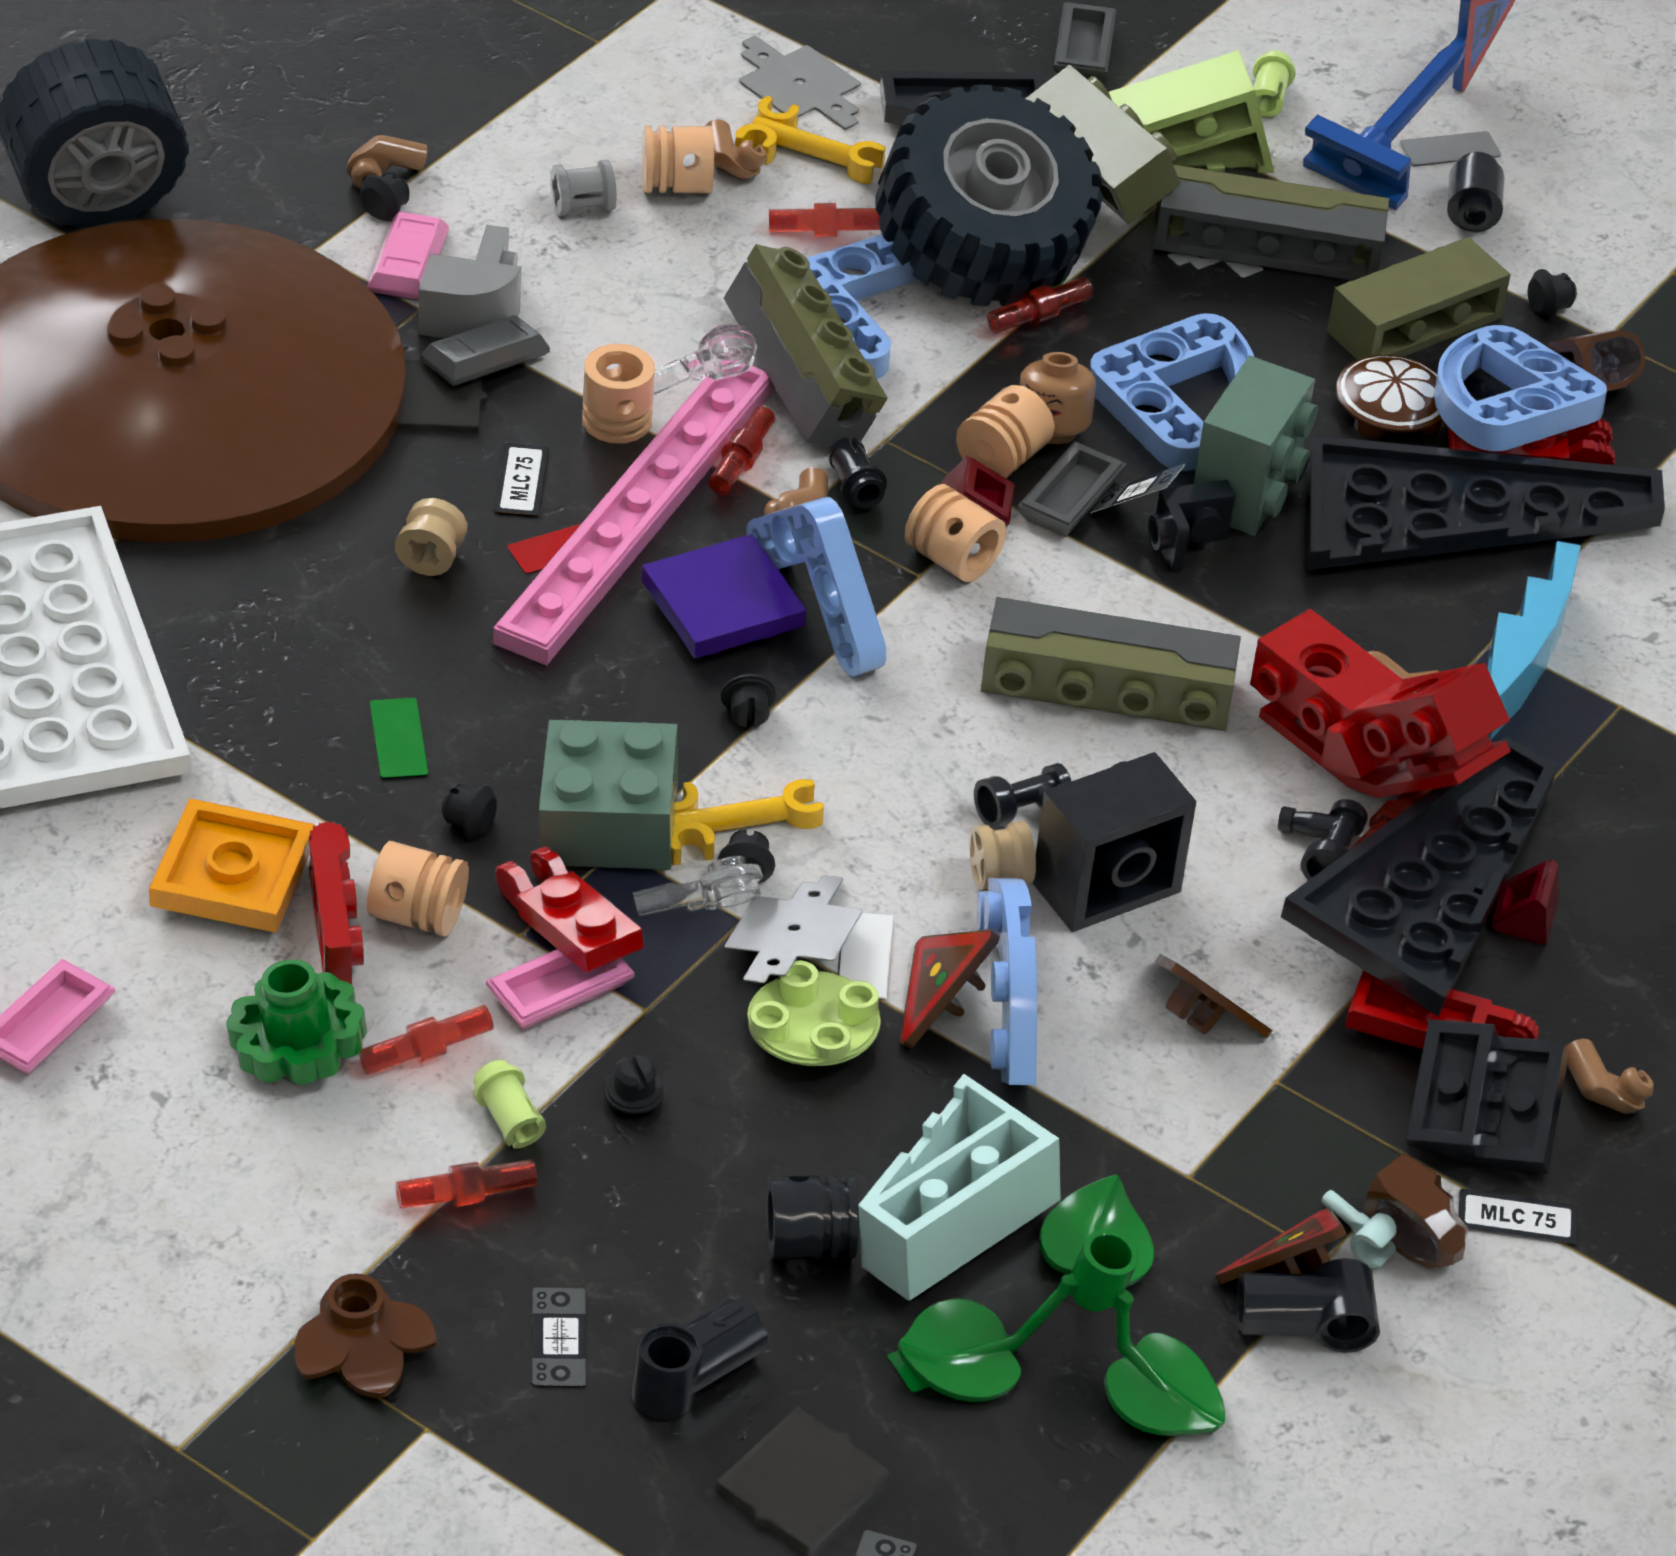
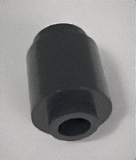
M1484 152L1467 153L1454 164L1450 171L1447 213L1453 224L1463 230L1471 232L1484 231L1495 226L1502 217L1505 176L1503 169L1491 155Z

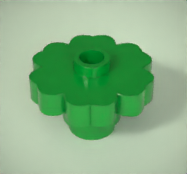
M295 959L279 961L268 967L263 973L261 980L255 984V996H245L235 1000L231 1007L232 1014L226 1022L230 1046L237 1050L240 1068L249 1074H255L259 1080L266 1083L275 1082L286 1075L291 1081L299 1085L311 1083L318 1078L331 1077L339 1071V1058L354 1057L362 1051V1040L367 1034L364 1008L356 1003L354 987L346 981L339 980L331 973L322 972L317 974L310 964Z

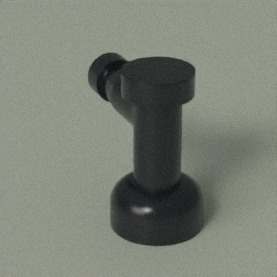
M1055 763L1045 766L1042 769L1041 775L1012 784L999 776L981 779L976 782L974 787V803L977 813L985 825H989L992 829L1008 825L1014 820L1020 807L1036 803L1042 811L1044 791L1054 788L1063 782L1071 781V777L1062 764Z
M1350 799L1336 801L1329 814L1297 811L1296 808L1283 806L1279 814L1278 830L1287 833L1296 831L1309 837L1320 838L1307 847L1301 859V871L1309 881L1350 851L1349 846L1353 837L1361 834L1366 826L1368 813L1360 803Z

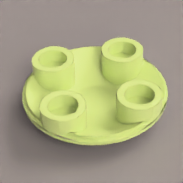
M795 961L786 976H779V978L767 983L754 995L747 1012L748 1028L760 1047L769 1054L786 1062L805 1066H828L842 1063L860 1055L875 1041L881 1024V1014L878 1007L879 995L877 989L868 982L852 981L841 975L818 971L813 964L807 961Z

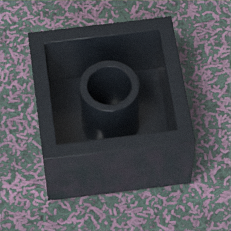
M1156 752L1130 761L1119 762L1105 770L1074 781L1063 782L1054 788L1044 791L1035 855L1036 873L1033 881L1034 886L1072 933L1180 893L1197 801Z

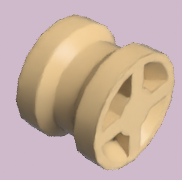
M437 498L422 499L416 502L410 510L406 519V525L403 526L395 541V552L399 560L410 570L426 576L441 575L449 570L456 557V549L460 547L467 534V521L456 506L445 500Z
M1026 821L1010 822L1006 829L993 830L989 825L972 827L969 839L970 861L975 883L980 890L988 889L989 878L1023 879L1027 885L1033 883L1036 873L1035 847L1030 827Z

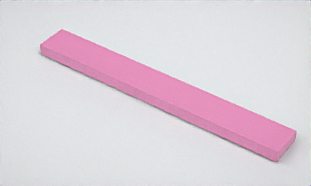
M727 356L722 357L494 626V645L546 666L550 663L775 391V387L766 371Z

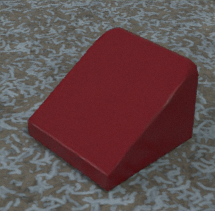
M967 455L943 479L941 484L950 486L958 493L967 497V499L1005 522L1007 527L1010 524L1014 483Z

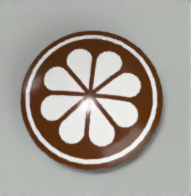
M1394 355L1369 356L1349 364L1342 370L1337 379V398L1342 407L1355 418L1354 428L1363 436L1379 438L1387 432L1411 433L1417 431L1424 434H1434L1444 426V421L1438 413L1434 399L1437 372L1423 363Z

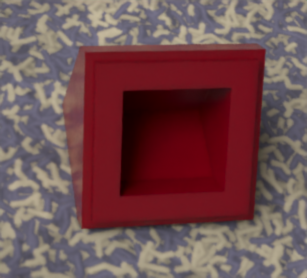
M1553 859L1546 860L1506 880L1499 895L1491 926L1499 933L1547 945L1559 903V865Z

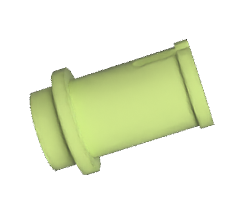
M1273 50L1261 55L1253 66L1254 90L1260 114L1263 117L1276 116L1281 112L1286 89L1293 83L1296 76V69L1291 58L1284 52Z
M495 1060L481 1067L473 1080L475 1085L473 1095L476 1102L482 1107H488L508 1146L512 1145L513 1148L518 1149L533 1144L545 1132L546 1123L523 1088L525 1077L522 1070L517 1066L510 1065L505 1060Z

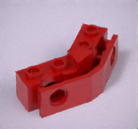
M1308 609L1262 636L1257 641L1250 685L1259 691L1265 699L1271 701L1260 708L1259 718L1350 789L1381 798L1458 785L1511 752L1506 740L1491 742L1488 734L1509 722L1510 718L1485 663L1402 679L1312 609ZM1297 717L1299 718V720H1300L1302 726H1303L1306 730H1304V729H1302L1301 727L1298 726V724L1296 723V718H1297Z

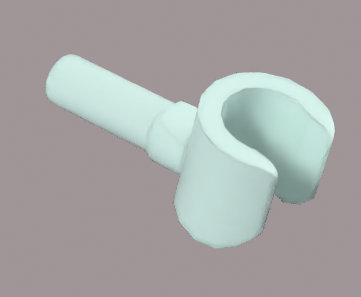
M1333 1190L1324 1194L1322 1204L1327 1208L1329 1207L1334 1214L1347 1223L1351 1230L1356 1233L1350 1241V1247L1354 1256L1370 1268H1380L1396 1252L1394 1243L1390 1241L1396 1235L1394 1220L1389 1215L1383 1213L1375 1214L1370 1219L1364 1213L1357 1211Z

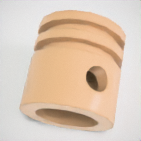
M644 126L642 141L644 193H651L652 188H657L658 193H666V188H671L672 193L711 194L714 179V137L712 126H672L671 131H667L666 126H658L657 131H653L652 126ZM693 153L695 155L693 164L684 166V157L687 154Z
M609 344L598 347L587 356L584 362L582 425L596 439L608 443L625 444L637 441L650 430L653 413L655 363L648 353L628 344ZM611 364H619L614 369H606Z
M1011 385L1003 388L980 407L978 411L962 422L957 429L956 443L963 459L968 455L1004 478H1008L1022 464L1049 443L1053 437L1055 424L1048 406L1034 391L1024 386Z
M940 484L927 491L917 502L906 523L904 538L907 545L918 550L919 553L967 583L981 577L993 565L1004 545L1007 529L1004 521L967 499V497L958 493L950 486ZM975 543L980 544L979 551L976 554L969 556L970 550L972 549L973 545Z
M388 841L378 856L370 880L367 896V912L369 916L411 928H417L419 925L422 931L432 932L435 930L437 935L448 936L458 920L465 899L469 879L468 863L460 859L453 861L452 857L439 855L437 858L434 852Z

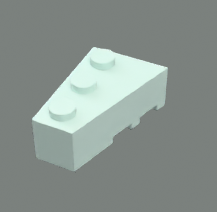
M965 1074L953 1086L954 1097L940 1114L932 1112L922 1125L923 1136L908 1154L900 1152L858 1205L862 1268L908 1301L1061 1200L1059 1138Z

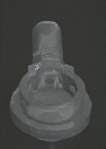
M723 324L713 328L700 341L698 351L655 369L654 395L691 378L697 381L708 376L713 380H719L721 378L736 377L745 373L753 365L757 349L753 332L747 327L733 324Z
M743 856L727 857L707 866L709 874L700 880L680 885L668 883L633 892L638 917L687 906L688 911L701 908L714 910L747 903L761 895L758 881L763 878L762 869L758 864H746L745 857Z

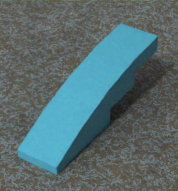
M1557 541L1548 580L1528 576L1519 616L1498 613L1487 669L1510 719L1522 707L1544 673L1558 641L1566 615L1581 545ZM1504 725L1488 734L1490 740L1502 729Z

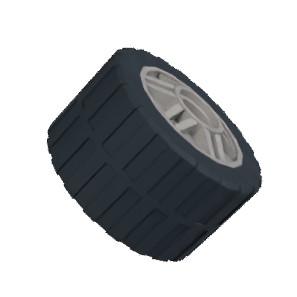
M85 39L82 42H69L35 57L36 59L19 70L14 80L8 83L2 93V102H0V137L27 202L32 204L35 212L41 217L51 219L52 223L80 228L137 217L138 214L145 210H150L158 204L165 194L168 195L175 187L178 177L183 174L186 167L185 160L189 154L187 134L157 66L151 58H147L144 52L135 46H127L124 42L112 39L109 41Z

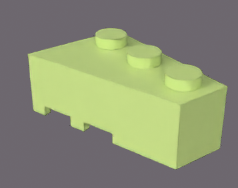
M1239 50L1109 92L1112 101L1120 107L1123 104H1127L1134 110L1146 131L1151 135L1159 132L1169 141L1177 155V159L1172 162L1173 165L1225 172V168L1256 167L1258 173L1274 172L1255 90Z

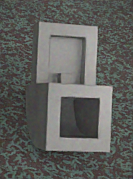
M486 225L476 260L437 254L429 255L419 287L418 335L447 338L513 315H519L522 266H517V252L508 251V227Z

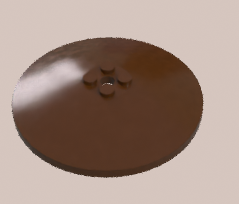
M146 219L106 224L64 234L34 245L0 264V500L32 517L101 506L113 539L138 542H194L250 533L286 522L307 513L343 492L374 465L387 448L398 427L404 408L406 367L404 349L393 320L375 294L357 277L338 263L297 242L265 231L234 224L188 219Z

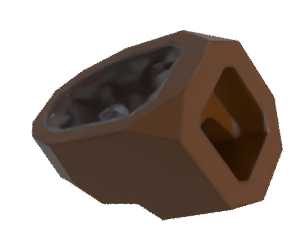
M1622 329L1549 342L1547 346L1606 384L1607 391L1627 387L1641 375L1646 365L1643 343L1636 335Z
M1405 1153L1401 1154L1375 1176L1367 1191L1363 1213L1370 1219L1375 1214L1383 1213L1389 1215L1394 1220L1396 1235L1390 1241L1394 1243L1396 1251L1410 1261L1427 1268H1441L1463 1260L1466 1246L1465 1239L1469 1229L1455 1211L1453 1196L1442 1188L1440 1175Z

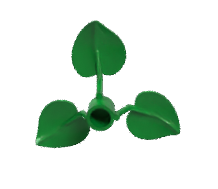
M1118 1175L1100 1179L1075 1191L1061 1201L1045 1218L1039 1234L1041 1252L1046 1262L1052 1268L1067 1275L1062 1277L1058 1288L1015 1334L1005 1337L1002 1321L986 1306L972 1300L957 1298L944 1300L926 1308L918 1315L907 1334L899 1341L897 1346L900 1357L907 1367L924 1384L948 1397L968 1402L994 1400L1011 1391L1017 1385L1021 1376L1020 1365L1011 1351L1020 1348L1068 1296L1072 1295L1079 1306L1089 1311L1099 1312L1111 1307L1116 1309V1345L1119 1353L1124 1358L1116 1360L1109 1366L1104 1378V1386L1108 1401L1123 1420L1144 1432L1166 1436L1215 1432L1223 1427L1225 1423V1407L1220 1391L1205 1364L1187 1345L1163 1333L1146 1335L1139 1341L1136 1348L1130 1340V1308L1134 1297L1126 1288L1143 1279L1149 1272L1154 1259V1247L1151 1236L1131 1205Z

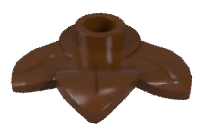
M358 1273L347 1274L336 1279L324 1293L320 1302V1315L309 1320L298 1330L295 1340V1363L298 1372L304 1379H314L340 1371L343 1381L356 1393L366 1397L383 1398L392 1393L401 1382L404 1370L403 1353H417L435 1347L436 1333L430 1317L418 1306L390 1300L380 1283L368 1275Z

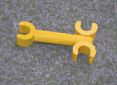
M766 96L758 102L757 116L752 124L744 125L736 131L735 146L739 148V145L746 140H752L753 147L760 144L765 149L767 155L765 165L773 162L776 158V145L847 167L848 176L862 184H871L874 167L882 169L884 166L886 147L880 143L862 141L851 146L798 129L799 106L792 104L787 112L774 113L772 112L773 97Z
M811 779L794 780L786 785L782 796L698 809L699 793L697 787L691 782L683 783V801L675 802L671 864L673 866L681 865L682 846L684 845L699 847L706 861L713 860L715 851L714 832L787 821L790 825L801 829H812L822 825L824 814L822 802L802 804L814 801V781Z

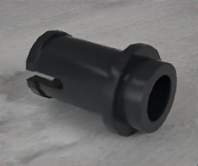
M848 437L838 440L831 446L828 452V460L841 480L840 492L844 500L860 509H869L876 506L884 498L887 488V479L884 472L879 467L872 465L860 440L857 438L852 439L851 444L854 450L849 443Z

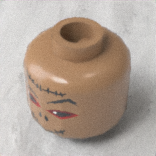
M1064 352L1047 353L1043 356L1042 360L1030 363L1022 371L1019 386H1024L1034 391L1046 403L1052 413L1055 428L1053 437L1048 444L1069 443L1076 438V435L1088 429L1093 419L1096 391L1095 376L1087 367L1079 364L1075 356Z

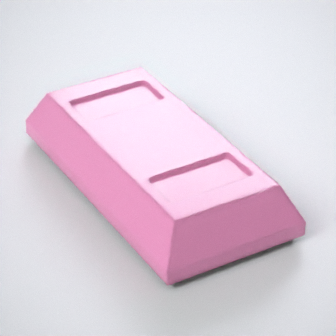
M398 212L393 218L367 288L373 293L419 300V287L429 255L441 254L449 232V226L441 218Z
M557 949L486 980V986L519 1026L525 1030L622 987L634 978V971L620 958L585 973Z
M61 959L0 1015V1060L29 1075L115 993V987Z

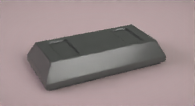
M1064 2L1053 68L1057 74L1068 65H1071L1086 79L1094 76L1099 81H1102L1107 77L1116 9Z
M513 315L432 342L420 354V360L450 384L456 386L550 353V347L540 333L518 316Z
M1074 441L1019 503L1017 510L1026 520L1065 537L1125 470L1126 463Z

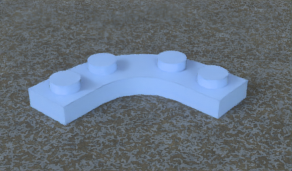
M989 878L988 891H979L977 896L978 930L991 929L1000 936L999 942L996 945L1000 961H993L991 969V997L993 1002H1002V1029L991 1030V1069H1001V1081L1009 1085H1036L1037 963L1035 937H1029L1032 908L1027 884L1023 879Z

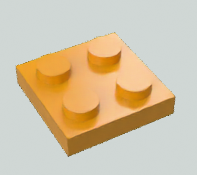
M189 798L149 887L150 907L277 933L310 856L309 835L310 830H313L315 824Z

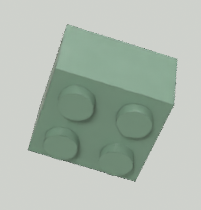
M1249 355L1203 422L1194 484L1228 480L1235 494L1230 527L1255 536L1268 516L1276 518L1281 511L1289 483L1298 484L1306 471L1310 451L1304 449L1303 444L1304 439L1309 436L1316 421L1318 405L1311 403L1315 378Z
M549 720L539 804L540 848L547 846L551 851L556 852L561 857L565 866L671 870L672 836L678 789L677 724Z

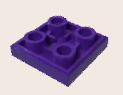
M753 534L642 565V583L694 659L705 655L717 654L723 650L756 640L772 638L780 633L806 626V608Z

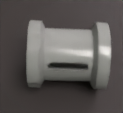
M609 159L598 161L597 166L567 170H565L562 164L553 165L550 171V185L554 209L558 216L567 215L570 209L602 206L605 211L615 209L617 201L616 181Z

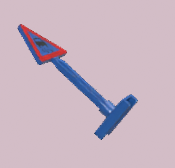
M1460 0L1458 32L1455 39L1433 58L1373 126L1366 127L1358 134L1318 114L1305 127V135L1313 139V146L1311 151L1303 158V166L1360 194L1389 198L1388 207L1397 210L1408 198L1411 158L1392 150L1391 142L1453 73V88L1460 92L1465 91L1516 0Z

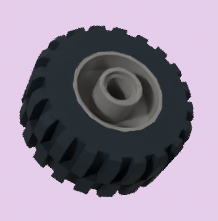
M974 85L970 92H964L963 87H958L942 92L939 99L937 96L928 98L919 104L915 113L908 115L900 126L878 181L879 188L875 195V210L880 216L878 225L886 242L894 241L891 249L892 253L902 266L910 262V266L914 268L912 275L925 286L930 282L942 288L941 295L956 300L959 295L971 298L970 304L989 306L991 301H999L1001 306L1021 304L1024 296L1028 300H1035L1048 294L1051 287L1060 285L1069 276L1073 266L1080 257L1101 209L1103 198L1100 190L1102 184L1101 173L1097 163L1091 162L1094 154L1085 138H1077L1074 135L1076 128L1064 115L1058 118L1050 112L1051 105L1036 98L1035 102L1022 98V91L1005 88L1003 92L992 91V85Z

